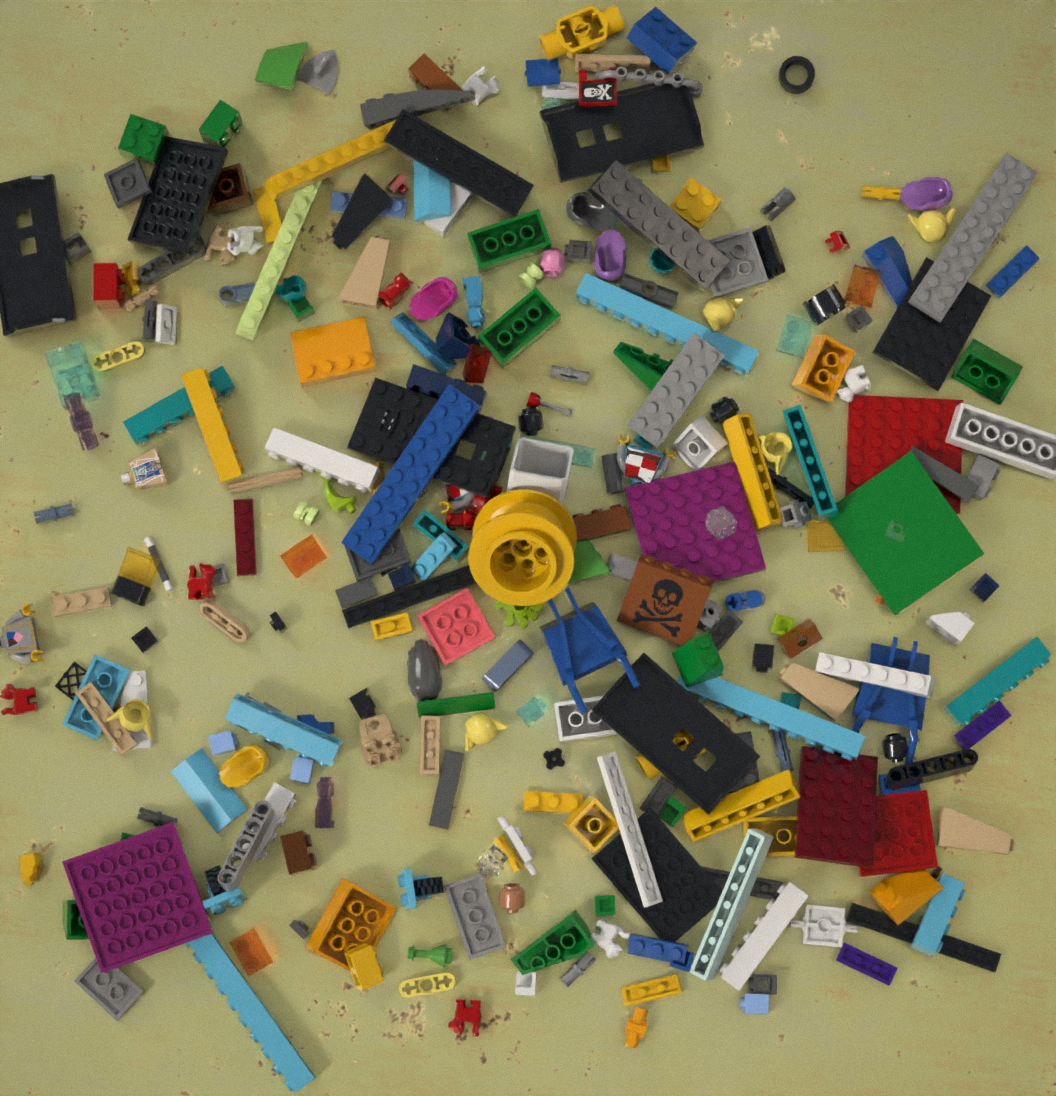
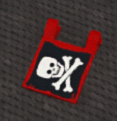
M579 70V106L617 105L616 78L587 80L586 70Z

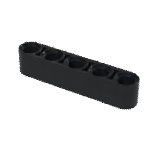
M965 749L896 766L889 770L885 778V785L891 790H898L966 773L975 767L978 761V754L972 749ZM964 758H969L972 763H967ZM946 762L951 763L954 767H948ZM927 767L934 768L936 772L929 771ZM909 772H915L917 774V777L910 775ZM891 776H896L899 781H894Z

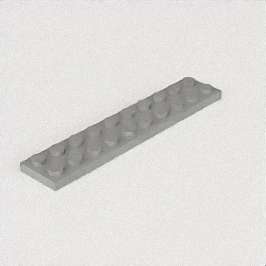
M1008 153L1005 154L908 303L938 322L942 321L1034 181L1038 172Z

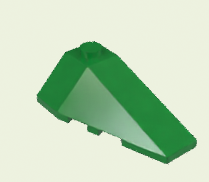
M574 910L514 956L511 961L520 973L525 975L554 964L578 958L594 947L595 942L587 924L578 912Z

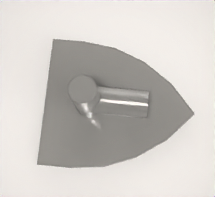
M334 50L322 52L306 62L296 78L330 95L338 76V61Z

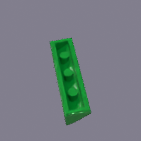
M493 692L420 701L417 703L419 718L421 716H443L495 708Z

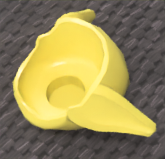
M952 208L944 214L939 210H928L923 212L919 218L912 214H909L908 218L925 241L936 242L945 237L946 228L949 226L956 210Z
M715 297L705 304L703 314L714 332L731 323L736 309L744 301L743 297L729 299Z
M784 432L759 435L758 439L761 441L760 446L764 458L769 462H775L776 474L779 475L787 461L788 455L793 450V442L789 435Z
M132 699L107 718L108 722L119 719L121 725L128 731L138 732L144 729L149 739L153 737L150 707L142 700Z
M482 712L472 715L465 723L467 731L465 751L469 752L475 744L485 745L495 738L497 731L507 729L508 725L490 718Z

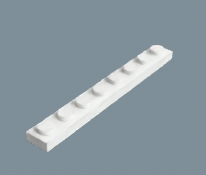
M613 752L597 757L643 906L645 908L663 902L617 754Z

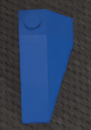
M891 236L866 249L861 257L897 308L912 279L904 251L894 236Z

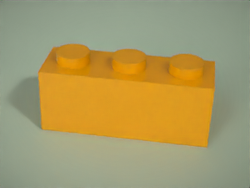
M826 334L815 335L793 380L792 386L808 395L832 402L856 351Z

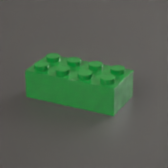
M539 209L467 233L479 273L542 253L551 248V242Z
M535 287L480 333L478 341L498 364L504 368L561 320V315Z

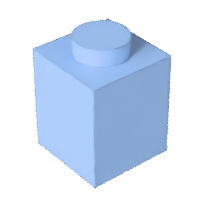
M231 730L208 736L213 756L237 751L236 746L239 745L238 738Z
M301 755L299 757L294 756L290 780L310 784L315 761Z
M745 993L744 997L740 998V1009H744L743 1013L768 1014L769 995Z

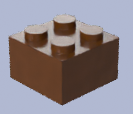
M240 163L222 168L211 198L212 208L217 215L253 205L246 172Z
M302 830L280 836L289 875L295 876L314 871L317 861L315 854L310 852L309 847L312 846L310 835Z

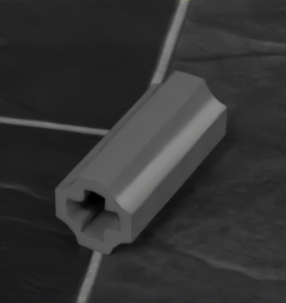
M617 453L601 456L607 493L616 494L624 492L621 472L616 458Z

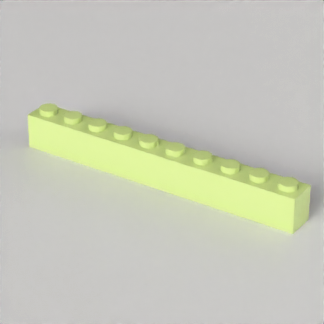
M322 180L296 191L237 326L236 334L253 341Z

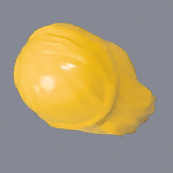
M259 745L245 746L224 762L219 772V779L228 788L234 787L236 789L249 784L257 776L262 775L269 766L268 753Z

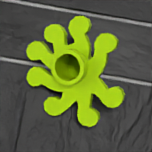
M497 601L495 608L499 611L503 608L507 610L508 619L505 621L507 627H512L515 624L513 617L515 615L519 621V627L524 629L528 626V619L530 621L538 619L536 612H541L544 609V605L540 603L530 606H516Z

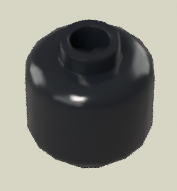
M724 396L712 404L711 409L713 412L710 415L716 423L719 421L723 424L725 420L738 415L740 409L732 397Z
M537 408L522 409V412L518 414L519 430L526 432L527 436L538 435V431L544 427L542 412L537 410Z
M901 733L886 735V738L882 741L884 757L892 760V763L902 762L903 758L908 755L906 737L901 736Z

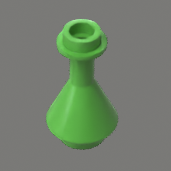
M447 944L431 950H415L414 945L408 948V959H412V961L416 957L428 958L442 967H445L446 964H451L452 948H447Z

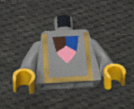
M32 603L24 604L21 610L6 621L5 626L2 627L3 636L0 637V648H5L8 655L22 663L44 661V659H39V655L44 653V651H41L39 647L34 618L29 616L36 614V611H30Z

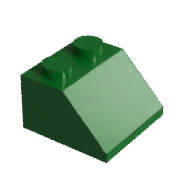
M710 633L692 638L672 653L686 688L722 676L724 665Z

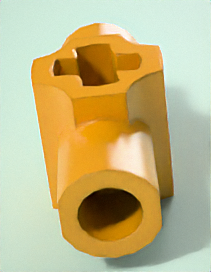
M636 1007L633 1017L629 1016L624 1032L627 1033L624 1045L637 1048L639 1039L644 1038L648 1022H645L648 1010Z

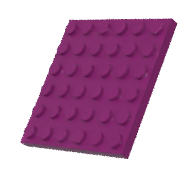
M735 461L624 488L643 555H651L661 562L667 561L680 569L686 568L694 574L705 575L710 580H713V583L766 570Z
M175 822L62 862L101 973L214 933Z

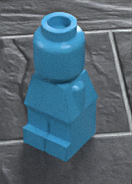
M480 276L462 278L463 287L467 289L468 322L472 325V328H481L485 321L484 309L482 308L483 291Z

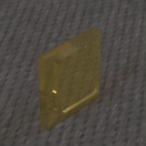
M829 521L807 522L808 552L843 551V541Z
M128 547L118 575L151 588L161 559Z

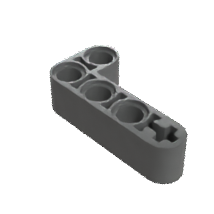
M200 233L195 244H201L202 248L199 251L192 250L191 255L185 254L183 260L176 259L179 253L167 251L142 265L138 270V276L143 284L152 285L203 257L206 254V245ZM167 262L169 266L166 269H160V264ZM146 272L150 274L149 278L145 276Z

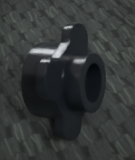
M556 748L554 751L544 752L543 757L547 761V769L552 770L556 766H564L565 761L562 759L561 749Z

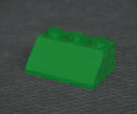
M973 338L951 377L1001 405L1018 378L1023 366Z

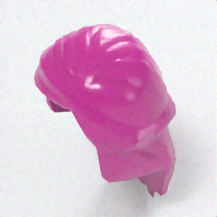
M446 277L435 278L414 294L409 305V312L417 319H424L425 321L439 316L456 301L458 297L456 285Z

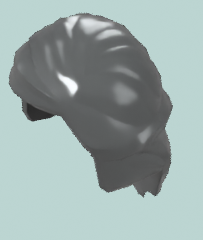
M588 192L575 193L567 202L566 212L568 217L577 224L595 231H604L615 226L617 221L616 215Z

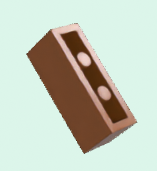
M425 53L408 68L409 78L415 84L419 83L423 87L422 90L463 91ZM455 106L445 109L450 112Z
M621 504L612 505L609 510L602 511V508L592 510L591 514L588 515L578 513L572 516L576 526L577 542L598 539L631 530L626 506L621 507Z

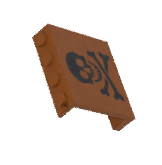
M641 554L617 621L684 645L694 636L714 581L705 575L694 574L689 569H680L670 562H661L651 555Z

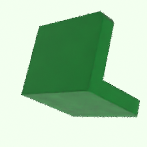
M305 296L295 303H292L291 300L288 302L298 322L315 314L314 308Z
M671 796L658 817L674 827L687 807Z
M614 895L595 896L596 917L615 916Z

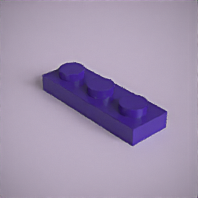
M998 701L953 737L963 750L969 749L1011 717V714Z
M843 943L836 958V961L890 986L897 971V967L846 943Z

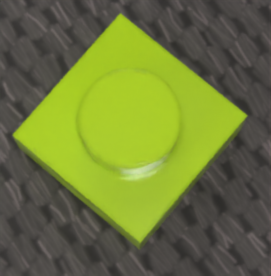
M775 613L770 632L784 635L793 629L795 618Z

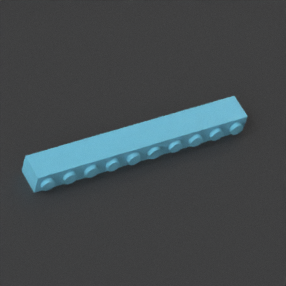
M585 273L576 292L579 302L585 305L590 303L603 313L608 311L613 314L614 318L628 320L630 325L636 328L643 327L654 336L659 334L665 337L664 340L674 344L676 342L681 344L682 348L695 332L725 354L719 363L720 366L734 368L733 371L740 375H744V373L749 374L759 351L721 333L714 332L712 329L588 273Z
M681 674L677 681L690 694L697 696V700L703 703L710 701L715 703L714 707L724 711L728 708L733 710L732 714L741 718L744 715L751 718L750 721L759 725L762 722L768 724V728L779 732L781 729L787 732L786 735L791 738L797 739L801 737L806 739L805 743L811 746L821 745L824 751L834 754V751L841 753V757L852 761V759L857 760L866 736L718 677L687 688Z
M212 933L185 943L187 947L191 946L195 951L193 956L199 964L203 962L206 967L204 971L210 979L214 978L218 983L216 988L220 994H225L228 997L227 1003L233 1011H238L240 1014L238 1019L244 1027L248 1025L252 1031L250 1036L255 1043L260 1042L263 1046L261 1051L265 1057L273 1060L275 1063L273 1068L277 1074H283L286 1079L284 1083L290 1091L294 1090L296 1093L313 1081L316 1077L214 934Z

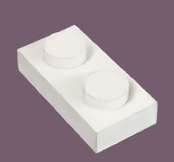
M560 81V84L543 85L542 97L579 100V83Z
M165 304L157 305L156 342L167 345L175 344L177 307Z

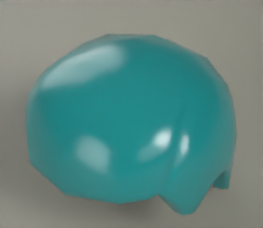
M654 249L651 250L649 263L654 271L668 273L674 268Z
M293 275L288 279L284 278L283 285L276 286V293L286 302L290 300L292 303L297 302L306 291V282L297 275Z

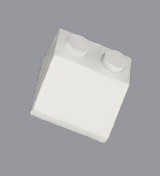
M701 416L692 422L670 447L676 450V453L693 471L705 467L720 453L728 442Z
M965 612L932 615L925 622L955 646L963 640L975 624L972 621L973 618Z

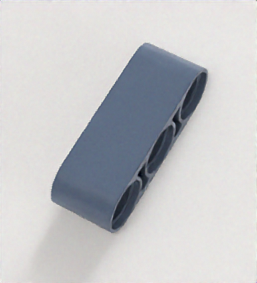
M521 639L518 640L482 677V680L494 692H497L534 652Z

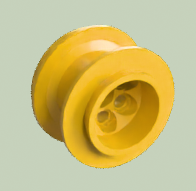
M528 489L504 492L489 500L482 507L474 522L473 539L468 555L470 571L479 587L494 599L516 606L540 604L558 595L571 578L577 542L576 526L567 509L553 497Z

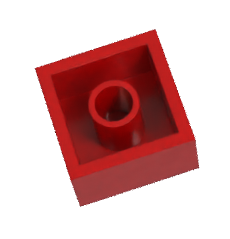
M93 263V301L99 309H122V303L125 302V293L122 292V284H125L122 269L119 268L117 263Z

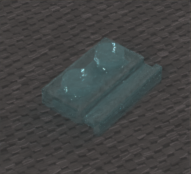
M787 314L776 351L803 359L813 321Z

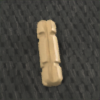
M155 284L147 287V290L144 289L132 297V300H127L124 303L127 310L131 312L136 309L137 305L139 307L145 303V300L151 299L152 295L154 297L159 294Z

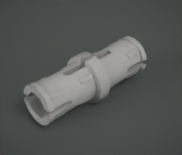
M551 366L550 377L566 379L567 382L571 380L587 384L589 372L575 370L573 367Z
M587 951L576 963L573 962L571 964L572 967L560 977V980L569 987L576 978L584 974V971L596 959Z

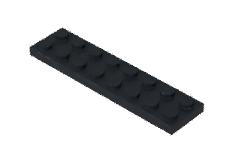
M404 109L401 110L384 139L385 144L511 217L517 216L534 186L532 183Z

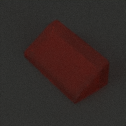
M470 344L462 373L465 382H484L492 353L491 350Z

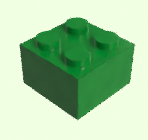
M220 99L199 128L202 140L209 145L225 147L227 149L232 142V136L235 133L237 134L243 126L240 113Z
M130 114L118 150L123 156L132 159L137 158L141 162L155 166L163 141L169 131L166 125Z

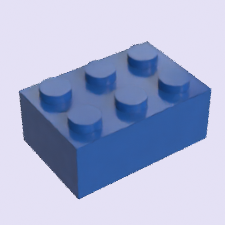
M654 7L638 20L627 36L631 43L667 74H670L689 58L697 45L694 39L657 7Z

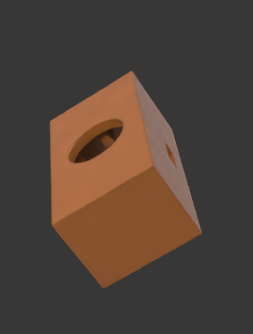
M807 619L777 640L784 653L792 659L823 638L816 625L810 619ZM802 636L807 637V638L803 639L802 641H800L799 643H797V641H798V639H799L800 637H802Z

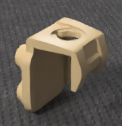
M383 713L359 720L361 736L359 744L364 761L370 766L375 767L381 762L398 760L402 753L397 733L392 730L386 714Z

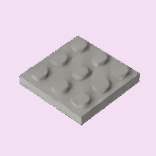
M751 227L708 240L730 260L710 284L714 298L768 282Z

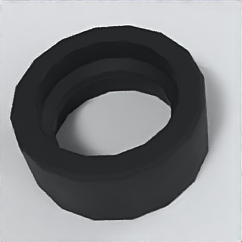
M802 56L787 58L779 70L781 86L792 94L806 92L811 87L815 78L813 64ZM801 65L807 70L808 78L803 84L793 85L787 81L786 71L790 66Z

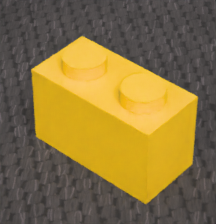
M363 943L344 951L356 988L365 990L384 982L382 978L384 973L382 967L377 963V952L373 946Z

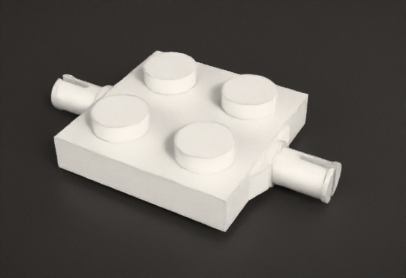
M504 815L499 817L497 820L524 861V866L527 867L531 876L538 873L531 858L533 852L528 844L523 845L521 841L523 836L518 827L513 828Z
M805 905L803 919H791L790 921L798 923H791L790 927L802 928V944L842 948L845 932L857 933V930L850 929H857V925H849L845 922V908Z

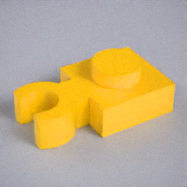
M130 261L122 265L124 282L126 284V296L139 294V286L137 285V281L140 280L138 276L139 264L138 261Z

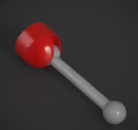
M534 392L530 393L526 406L536 408L543 405L563 412L566 416L572 414L571 409H563L543 402L540 395Z

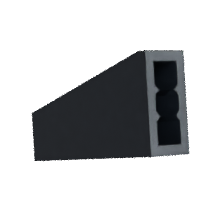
M367 174L361 177L332 234L334 238L333 243L339 249L344 248L346 250L393 201Z

